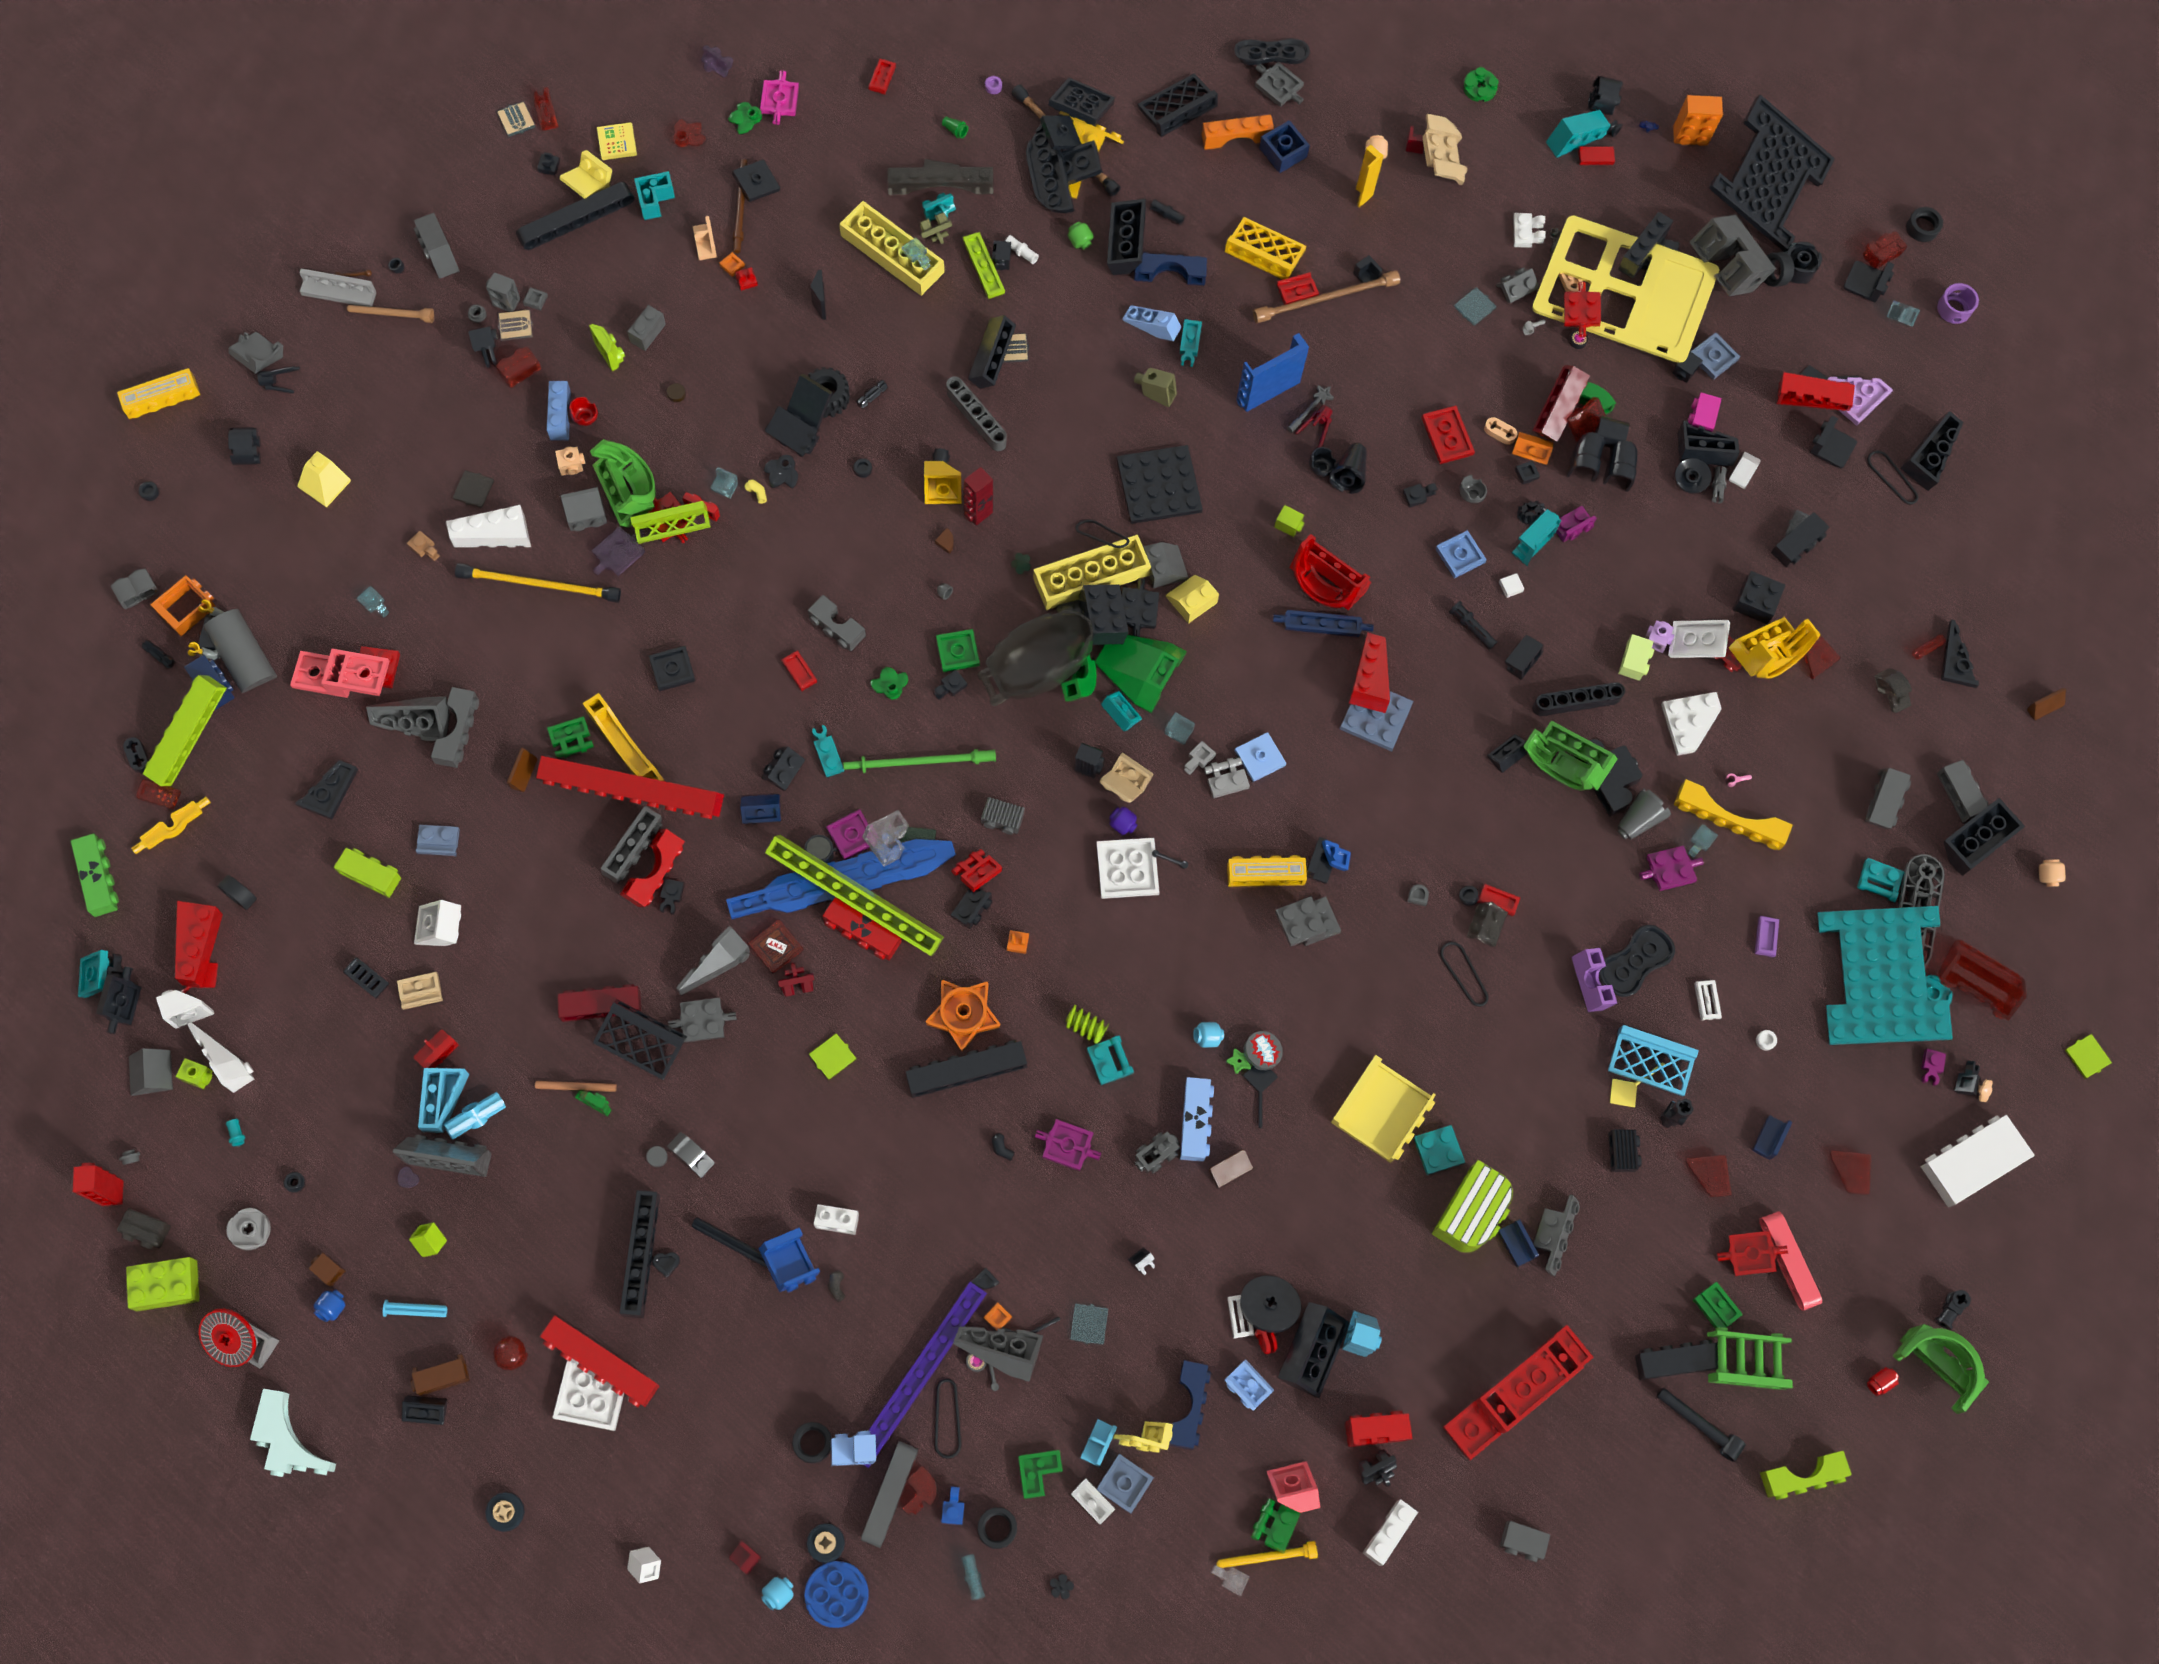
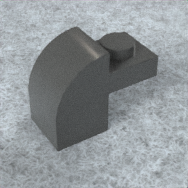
M681 1131L667 1145L681 1161L686 1163L701 1178L715 1164L694 1141Z

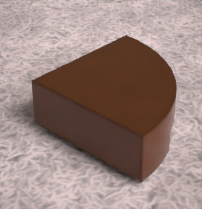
M946 528L935 540V544L949 554L953 549L954 539L951 531Z

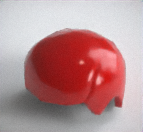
M577 397L569 405L570 417L575 423L581 426H588L596 421L598 416L595 403L589 402L586 397Z

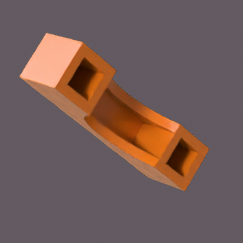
M1271 115L1203 123L1201 134L1204 150L1221 148L1226 142L1239 137L1250 138L1255 143H1260L1261 136L1272 131L1274 125Z

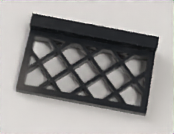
M1194 73L1138 103V108L1157 128L1159 136L1163 137L1218 106V93L1215 90L1211 91ZM1195 81L1197 86H1187V84ZM1175 90H1183L1182 94H1175L1173 92ZM1186 91H1195L1194 96L1185 95ZM1198 92L1206 93L1203 96H1197ZM1162 97L1169 98L1168 102L1159 101V99ZM1172 98L1181 99L1180 103L1171 102ZM1184 100H1192L1188 104H1183ZM1148 105L1155 106L1154 110L1146 109L1145 107ZM1157 106L1167 107L1166 111L1157 110ZM1170 107L1179 108L1174 112H1169ZM1155 115L1164 116L1159 120L1155 119Z
M616 999L593 1043L664 1080L688 1036ZM613 1014L621 1018L622 1025L612 1028L610 1019ZM634 1024L639 1028L640 1034L630 1037L627 1026ZM624 1028L627 1038L616 1041L613 1030ZM610 1032L613 1042L606 1044L599 1039L603 1033ZM653 1034L656 1036L658 1044L647 1046L645 1036ZM641 1037L644 1048L634 1050L631 1040ZM628 1041L631 1052H621L618 1043ZM669 1043L676 1047L673 1054L665 1056L662 1045ZM659 1046L662 1057L652 1060L649 1049ZM645 1050L649 1061L641 1063L637 1060L635 1053ZM664 1061L666 1068L663 1073L655 1070L653 1062Z

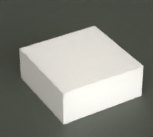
M1517 573L1502 578L1499 581L1506 598L1524 591Z

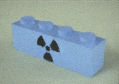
M1190 1077L1186 1079L1180 1160L1204 1162L1205 1157L1209 1156L1210 1144L1206 1143L1207 1136L1210 1137L1211 1125L1208 1124V1117H1212L1213 1105H1209L1210 1097L1213 1098L1214 1086H1211V1079Z

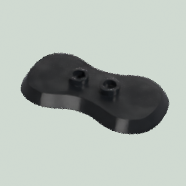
M1292 38L1273 42L1248 39L1238 42L1234 47L1239 61L1246 65H1258L1267 62L1300 64L1310 55V48L1307 43Z
M1655 925L1640 927L1633 934L1630 943L1625 949L1604 959L1606 967L1602 968L1599 972L1601 981L1604 985H1612L1614 994L1617 996L1628 997L1635 994L1651 971L1671 962L1675 955L1674 943L1662 929Z

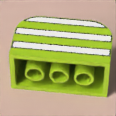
M1477 1160L1468 1170L1433 1230L1432 1235L1460 1252H1473L1480 1248L1488 1240L1496 1236L1500 1229L1498 1223L1505 1220L1510 1212L1508 1206L1513 1197V1189L1509 1180L1496 1170Z

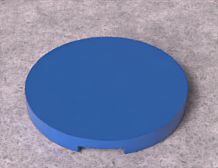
M834 1561L818 1567L809 1577L805 1587V1603L808 1612L818 1623L826 1627L841 1628L852 1624L862 1615L868 1603L869 1590L865 1577L855 1566L846 1562Z

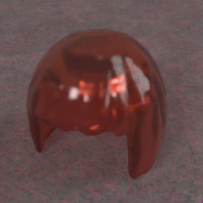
M507 1336L498 1341L493 1351V1358L500 1369L513 1371L525 1364L529 1354L525 1352L526 1348L520 1339L515 1336Z

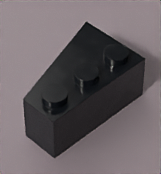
M1683 420L1677 433L1680 462L1695 458L1706 464L1734 466L1739 455L1738 438L1717 431L1713 433L1704 430L1705 427L1699 426L1698 428L1689 425L1688 421Z

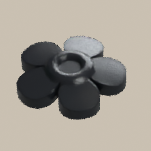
M1064 1574L1059 1575L1058 1580L1053 1578L1050 1581V1586L1054 1588L1051 1591V1595L1054 1598L1059 1597L1061 1593V1598L1065 1600L1070 1597L1069 1591L1073 1590L1074 1584L1072 1581L1066 1583L1067 1576Z

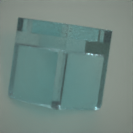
M1894 300L1887 317L1913 327L1920 310Z
M717 467V477L711 486V490L731 498L739 484L737 475Z
M1175 712L1166 726L1165 734L1185 744L1194 730L1195 723Z

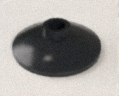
M1686 459L1676 468V483L1685 492L1700 493L1711 482L1710 468L1699 459ZM1689 476H1693L1694 480H1690Z

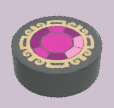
M970 1353L966 1359L967 1367L973 1372L982 1371L987 1364Z

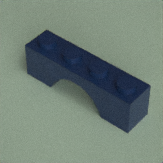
M1143 252L1142 263L1135 269L1134 281L1152 282L1159 273L1174 271L1182 275L1189 285L1205 286L1207 258Z
M1185 1360L1182 1363L1179 1384L1184 1386L1189 1392L1192 1405L1186 1418L1172 1423V1438L1169 1441V1446L1193 1450L1194 1445L1198 1446L1200 1433H1197V1427L1202 1425L1204 1415L1203 1412H1200L1201 1404H1205L1207 1392L1204 1391L1205 1383L1209 1384L1211 1371H1207L1208 1365Z

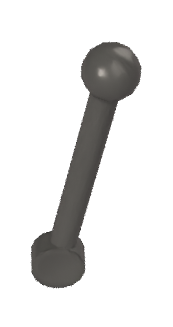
M988 1364L992 1380L991 1389L997 1391L999 1385L996 1383L994 1369L992 1365Z

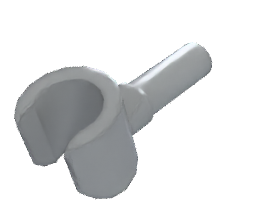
M1545 320L1533 323L1527 321L1522 328L1524 335L1532 334L1535 327L1545 324Z

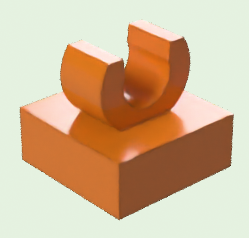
M1010 930L1007 951L1026 954L1029 933Z

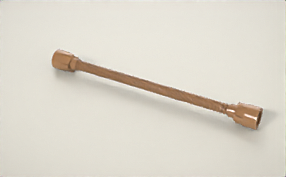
M1395 270L1382 274V277L1374 281H1368L1274 308L1265 306L1253 309L1254 320L1256 323L1271 320V317L1275 314L1328 299H1334L1377 286L1385 285L1390 287L1400 284V276L1398 271Z

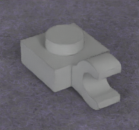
M1201 741L1189 753L1191 760L1185 765L1184 771L1191 775L1198 765L1204 768L1215 757L1216 752Z

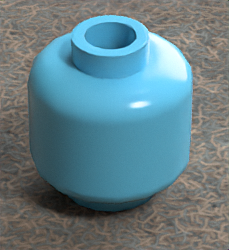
M1201 1022L1194 1029V1041L1202 1048L1218 1047L1221 1040L1224 1039V1031L1217 1022Z
M774 1577L762 1589L763 1596L761 1599L769 1609L780 1610L793 1598V1585L785 1577L783 1579Z

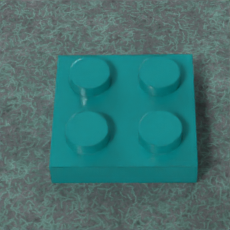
M99 950L80 958L78 997L87 998L102 992L109 966L108 951Z
M1452 1125L1413 1138L1427 1175L1465 1163Z

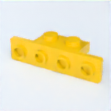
M1059 112L1063 116H1070L1065 112ZM1071 117L1081 144L1095 140L1099 152L1105 137L1120 144L1124 143L1120 139L1121 135L1113 131L1109 134L1105 132L1106 128L1099 124H1096L1095 127L1081 119Z

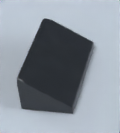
M1515 734L1489 753L1487 757L1503 773L1528 754L1523 747L1526 741Z
M407 1395L402 1402V1421L444 1425L448 1400L444 1398Z

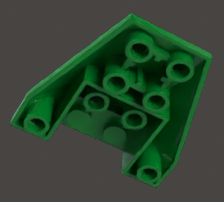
M1127 635L1124 644H1105L1095 664L1136 706L1152 713L1160 699L1162 690L1175 668L1179 667L1187 651L1169 642Z

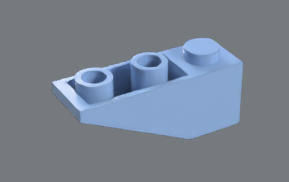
M1130 305L1122 318L1124 322L1157 338L1174 341L1181 329L1175 313Z

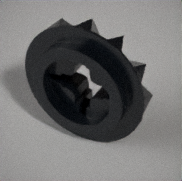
M1530 500V503L1523 502V506L1518 507L1517 517L1522 523L1533 524L1546 511L1545 505L1538 500L1536 502Z

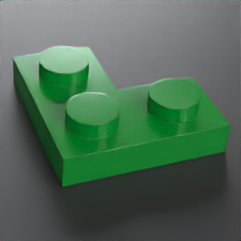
M1060 1450L1018 1456L1024 1499L1045 1496L1042 1475L1063 1471Z

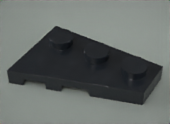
M339 760L315 787L312 786L308 790L309 793L302 800L299 799L295 803L296 806L332 820L358 768Z

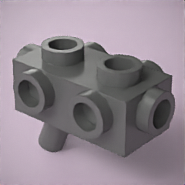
M1168 1131L1164 1134L1160 1132L1152 1138L1153 1142L1150 1145L1144 1144L1136 1150V1161L1134 1163L1139 1171L1142 1172L1144 1170L1146 1173L1150 1171L1155 1173L1162 1167L1161 1163L1167 1159L1170 1162L1178 1156L1177 1151L1180 1148L1178 1146L1180 1143L1174 1134L1170 1135ZM1151 1157L1152 1162L1146 1163L1145 1158Z

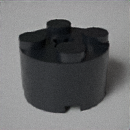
M1597 76L1592 85L1594 87L1593 92L1589 94L1588 109L1591 111L1601 110L1603 114L1613 115L1615 106H1619L1621 101L1619 91L1622 88L1623 81Z
M1798 242L1787 251V254L1791 256L1794 262V275L1791 282L1807 284L1814 277L1822 263L1820 251L1818 253L1815 246L1808 242Z
M230 428L228 442L229 449L234 454L230 455L232 465L260 464L261 456L258 453V447L261 446V441L257 428Z

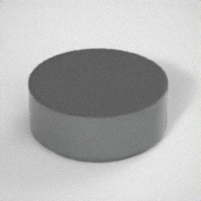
M655 1146L647 1152V1161L651 1166L661 1167L667 1162L668 1155L662 1147Z

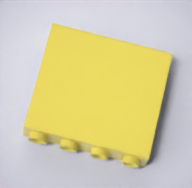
M1375 1055L1331 1123L1391 1163L1394 1159L1398 1160L1403 1154L1402 1146L1405 1142L1409 1144L1414 1137L1413 1129L1415 1126L1419 1128L1425 1120L1423 1114L1426 1110L1430 1112L1436 1103L1433 1101L1436 1094L1429 1095L1381 1063L1382 1059Z

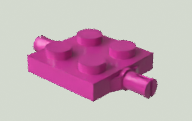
M782 70L779 71V79L773 81L764 80L760 106L762 114L774 115L773 124L775 125L776 121L777 125L780 124V117L783 115H796L799 83L785 80L787 73L783 71L782 74Z

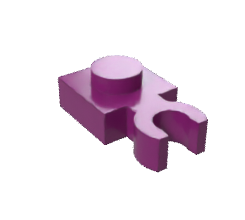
M1930 1049L1924 1050L1921 1069L1927 1070V1072L1922 1077L1923 1083L1928 1082V1077L1933 1079V1086L1939 1083L1938 1074L1944 1071L1945 1053Z

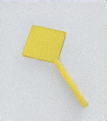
M1612 1079L1610 1103L1635 1108L1637 1085L1641 1082Z

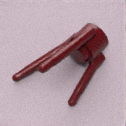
M1321 405L1299 427L1295 434H1299L1315 418V421L1312 423L1313 426L1317 423H1325L1318 448L1322 447L1328 427L1332 422L1330 418L1333 413L1332 410L1326 405Z

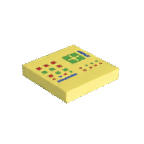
M632 122L597 127L602 160L637 156Z

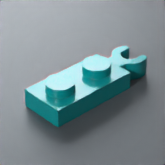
M1184 319L1180 354H1183L1180 362L1181 365H1184L1185 360L1191 362L1190 367L1194 365V356L1198 354L1201 321Z
M822 725V733L818 734L815 728L812 729L813 736L818 739L813 742L827 778L844 772V768L832 735L826 737L827 729L825 725Z

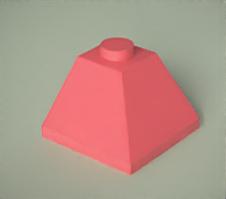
M1307 1461L1267 1471L1268 1478L1279 1503L1300 1513L1320 1508L1318 1488Z

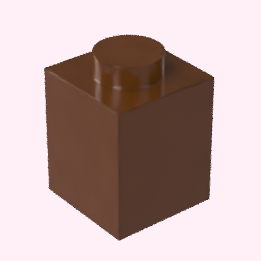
M325 1253L317 1255L311 1261V1266L308 1268L330 1287L346 1272Z

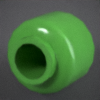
M1077 222L1068 229V238L1074 248L1082 247L1084 250L1092 244L1090 241L1094 235L1086 223Z

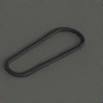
M1882 451L1871 452L1867 460L1873 471L1905 503H1916L1919 498L1917 491L1891 458ZM1873 454H1883L1915 493L1916 499L1909 502L1904 499L1874 468L1870 462Z
M1092 519L1083 520L1075 527L1078 533L1114 548H1124L1130 542L1127 537ZM1092 522L1125 539L1127 542L1120 546L1114 545L1078 530V527L1083 523Z
M1448 942L1443 945L1440 953L1441 958L1471 1003L1478 1007L1487 1004L1489 999L1488 993L1464 948L1456 942ZM1456 945L1461 949L1486 996L1485 1002L1477 1004L1471 998L1444 958L1443 951L1445 947Z
M943 1379L938 1383L936 1389L935 1450L942 1458L950 1459L958 1455L962 1445L958 1394L955 1382L951 1379ZM944 1382H950L954 1387L958 1449L949 1456L942 1454L938 1449L940 1386Z

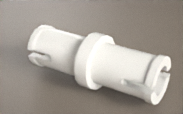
M1012 235L1006 239V242H1011V249L1019 257L1022 256L1031 264L1038 260L1039 255L1029 249L1027 244L1021 243Z

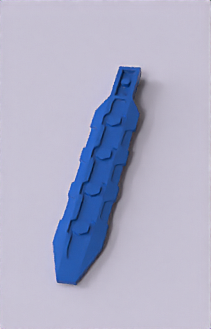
M914 839L896 844L895 847L876 852L870 851L859 854L858 857L836 863L833 861L827 864L868 890H874L889 883L925 876L956 854L952 841ZM797 872L778 876L765 889L729 898L726 901L731 919L768 909L790 913L827 900L833 901L835 896Z

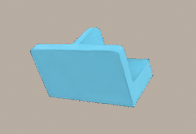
M1098 1419L1080 1459L1100 1467L1117 1426H1111Z

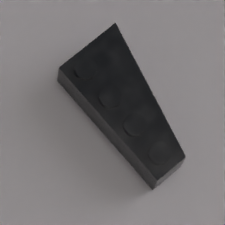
M1952 412L1946 413L1938 420L1901 466L1905 473L1927 491L1938 484L1941 472L1946 466V460L1951 454V448L1954 442H1956L1963 422Z

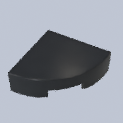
M985 1268L971 1283L980 1289H990L997 1286L1000 1282Z

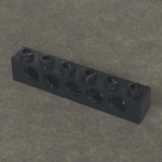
M637 1190L620 1307V1315L623 1317L644 1319L660 1203L658 1192Z

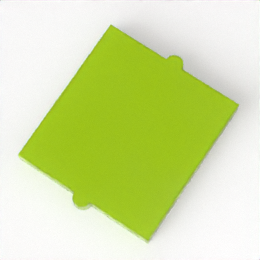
M837 1033L809 1054L817 1064V1069H820L828 1080L856 1060V1057L849 1050L848 1044H845Z
M2092 1034L2082 1040H2077L2074 1045L2065 1049L2085 1079L2094 1073H2100L2101 1069L2112 1063Z

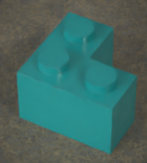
M669 171L634 178L644 220L662 217L658 202L675 198Z

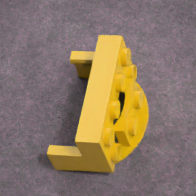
M1783 617L1736 639L1729 649L1751 677L1756 675L1757 678L1770 679L1784 673L1796 664L1811 649L1821 634L1809 619L1804 620L1794 629L1787 619Z

